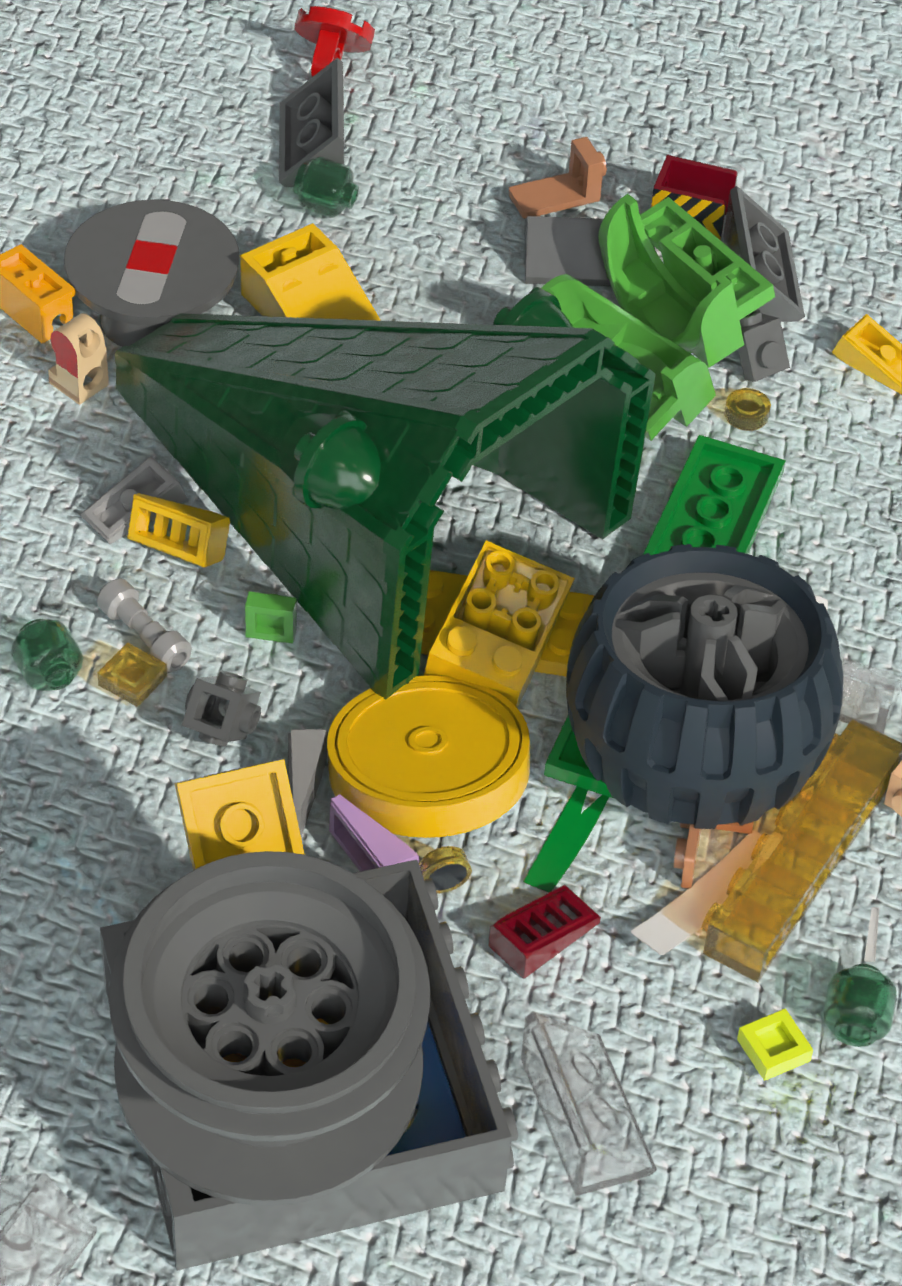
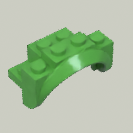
M626 194L612 206L601 223L598 235L599 245L607 278L610 280L620 307L681 348L694 354L708 368L744 346L740 320L775 298L772 283L669 197L640 214L637 201L629 194ZM654 247L662 253L663 262Z
M568 274L559 275L541 287L559 300L561 311L574 328H592L615 342L616 346L628 352L640 364L656 374L645 437L650 441L672 418L687 427L716 396L708 366L704 362Z

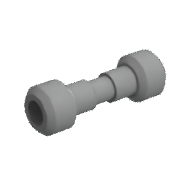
M115 579L106 583L99 592L97 599L98 607L110 619H121L130 629H135L140 634L141 640L150 648V659L163 672L169 673L181 669L190 658L191 644L178 631H167L159 622L153 621L148 616V612L138 603V591L125 579Z

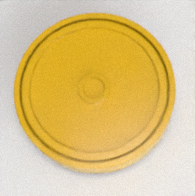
M416 676L386 700L371 688L360 693L339 711L330 726L327 737L329 780L335 797L338 795L343 796L388 831L396 835L419 838L445 837L483 827L500 818L518 802L529 780V729L519 709L509 699L492 688L447 676Z

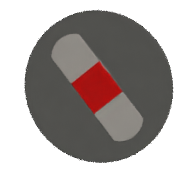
M169 200L126 202L98 212L75 230L67 243L64 253V266L70 285L75 288L77 297L89 308L100 314L102 331L109 340L121 347L129 346L157 328L169 323L178 314H202L214 307L232 288L239 265V248L236 239L223 222L203 209Z

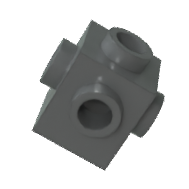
M219 671L218 676L196 678L195 684L191 687L186 698V712L181 726L200 732L198 737L201 740L219 746H227L228 742L246 739L247 735L255 730L260 719L261 707L257 703L261 692L246 687L248 679L227 671ZM227 700H229V704L226 710L225 705Z

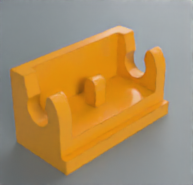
M20 244L0 254V309L42 344L50 340L54 329L52 322L57 315L60 314L59 319L63 324L73 318L72 297L76 296L75 288Z

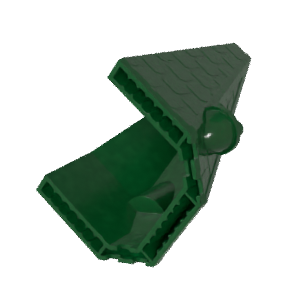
M540 287L532 289L513 308L508 306L502 308L496 315L493 325L181 313L173 317L164 326L157 328L152 333L129 346L121 347L115 352L117 391L146 423L170 454L181 464L199 488L206 493L220 512L230 518V524L241 534L290 594L297 598L299 605L341 651L370 688L385 700L419 675L434 528L444 513V510L435 504L451 477L462 482L472 465L493 472L603 540L629 521L632 516L656 374L640 364L636 358L616 346L615 342L592 328H574L561 311L559 300Z

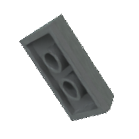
M336 58L280 102L279 183L284 187L344 188L343 62L339 58Z
M736 185L729 192L723 234L724 243L773 284L775 298L758 308L761 314L779 317L781 322L800 321L805 317L789 231Z
M527 216L524 225L525 284H546L559 275L568 274L586 286H611L610 280L607 278L598 239L603 219Z

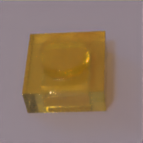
M127 642L97 672L98 686L138 707L167 677V664Z

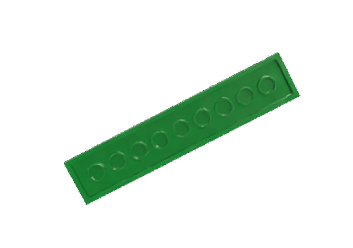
M699 435L643 554L649 553L654 555L669 551L671 546L691 544L692 547L708 548L724 545L736 547V551L748 554L784 473L786 460ZM568 715L545 763L544 776L613 798L607 785L602 780L596 781L582 758Z

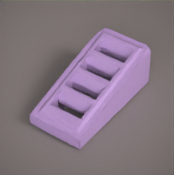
M338 795L331 798L329 831L359 871L416 859L419 863V856L411 847L343 796Z

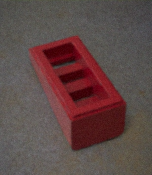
M563 885L503 916L490 926L488 946L525 979L598 925L601 917L572 890ZM564 904L578 918L572 920L559 907ZM551 914L563 926L558 928L547 918V916ZM538 924L548 934L543 936L533 926ZM524 933L532 942L528 944L520 936Z

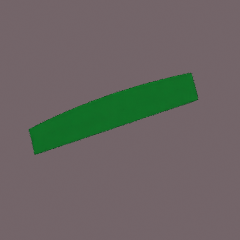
M576 786L525 877L524 883L548 893L552 892L589 837L609 799L608 796L601 795L582 812L588 790Z

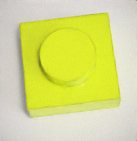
M786 1008L739 1027L737 1040L764 1081L811 1061L813 1048Z

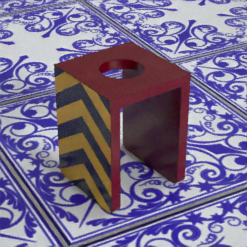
M667 155L653 188L651 207L669 197L721 241L729 192L736 186L738 173L736 170Z

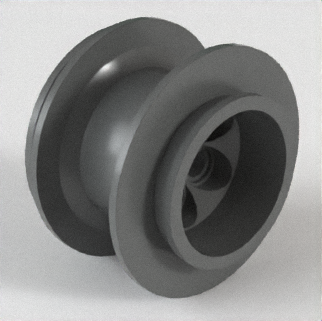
M251 852L210 862L181 877L155 896L130 925L116 953L109 985L110 1020L116 1041L114 1057L115 1084L119 1104L129 1128L145 1152L161 1168L191 1188L212 1197L235 1203L275 1206L313 1200L336 1192L371 1171L395 1147L409 1125L420 1095L423 1076L422 1042L427 1029L430 1009V982L423 951L414 932L401 913L378 890L344 868L319 858L289 852ZM322 1018L328 1024L320 1023L317 1019ZM230 1054H241L247 1057L240 1062H229L223 1059ZM295 1058L306 1062V1064L300 1067H288L282 1062Z

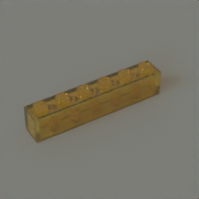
M853 719L841 735L834 734L822 763L800 790L796 800H790L781 807L775 820V826L777 827L773 833L769 835L764 832L758 839L751 855V860L753 861L747 870L739 867L733 875L726 892L728 897L721 905L715 902L706 914L701 928L707 932L703 951L704 955L757 983L760 981L887 793L891 773L902 761L901 742Z

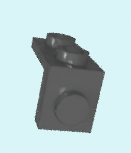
M756 309L740 320L744 346L740 347L738 351L745 380L756 382L790 368L779 317L761 314V311Z

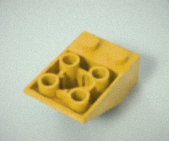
M313 223L240 255L241 295L262 316L381 321L338 247Z
M486 540L429 652L424 676H447L492 688L509 699L518 708L575 578Z

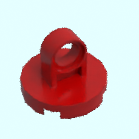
M310 6L309 14H306L303 8L299 9L294 30L303 38L316 44L311 66V77L315 76L336 58L341 60L343 52L360 53L370 50L375 29L371 24L364 21L362 27L351 23L352 14L333 8Z

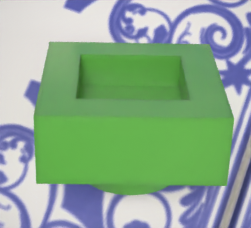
M249 591L245 604L246 637L293 644L297 630V598Z

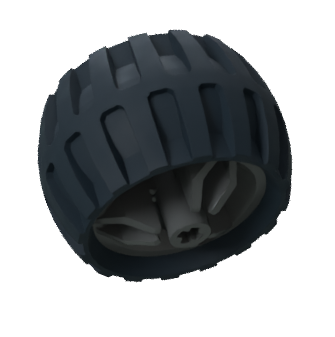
M691 544L671 546L669 551L654 555L646 553L633 559L620 574L614 572L595 594L578 625L569 654L566 673L567 708L570 724L582 758L596 781L602 780L607 785L614 799L626 807L632 805L648 813L650 819L669 824L670 821L694 824L695 829H715L717 825L738 822L739 825H744L757 821L768 810L774 807L779 810L800 792L822 763L831 745L840 718L844 675L839 642L824 603L818 604L811 586L799 575L792 576L780 568L778 562L763 555L755 557L738 552L736 547L716 545L715 548L692 547Z

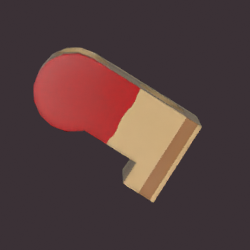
M81 313L51 333L50 341L56 356V365L48 370L49 383L79 405L109 385L105 340L99 325L92 317ZM87 375L93 380L84 386V379Z

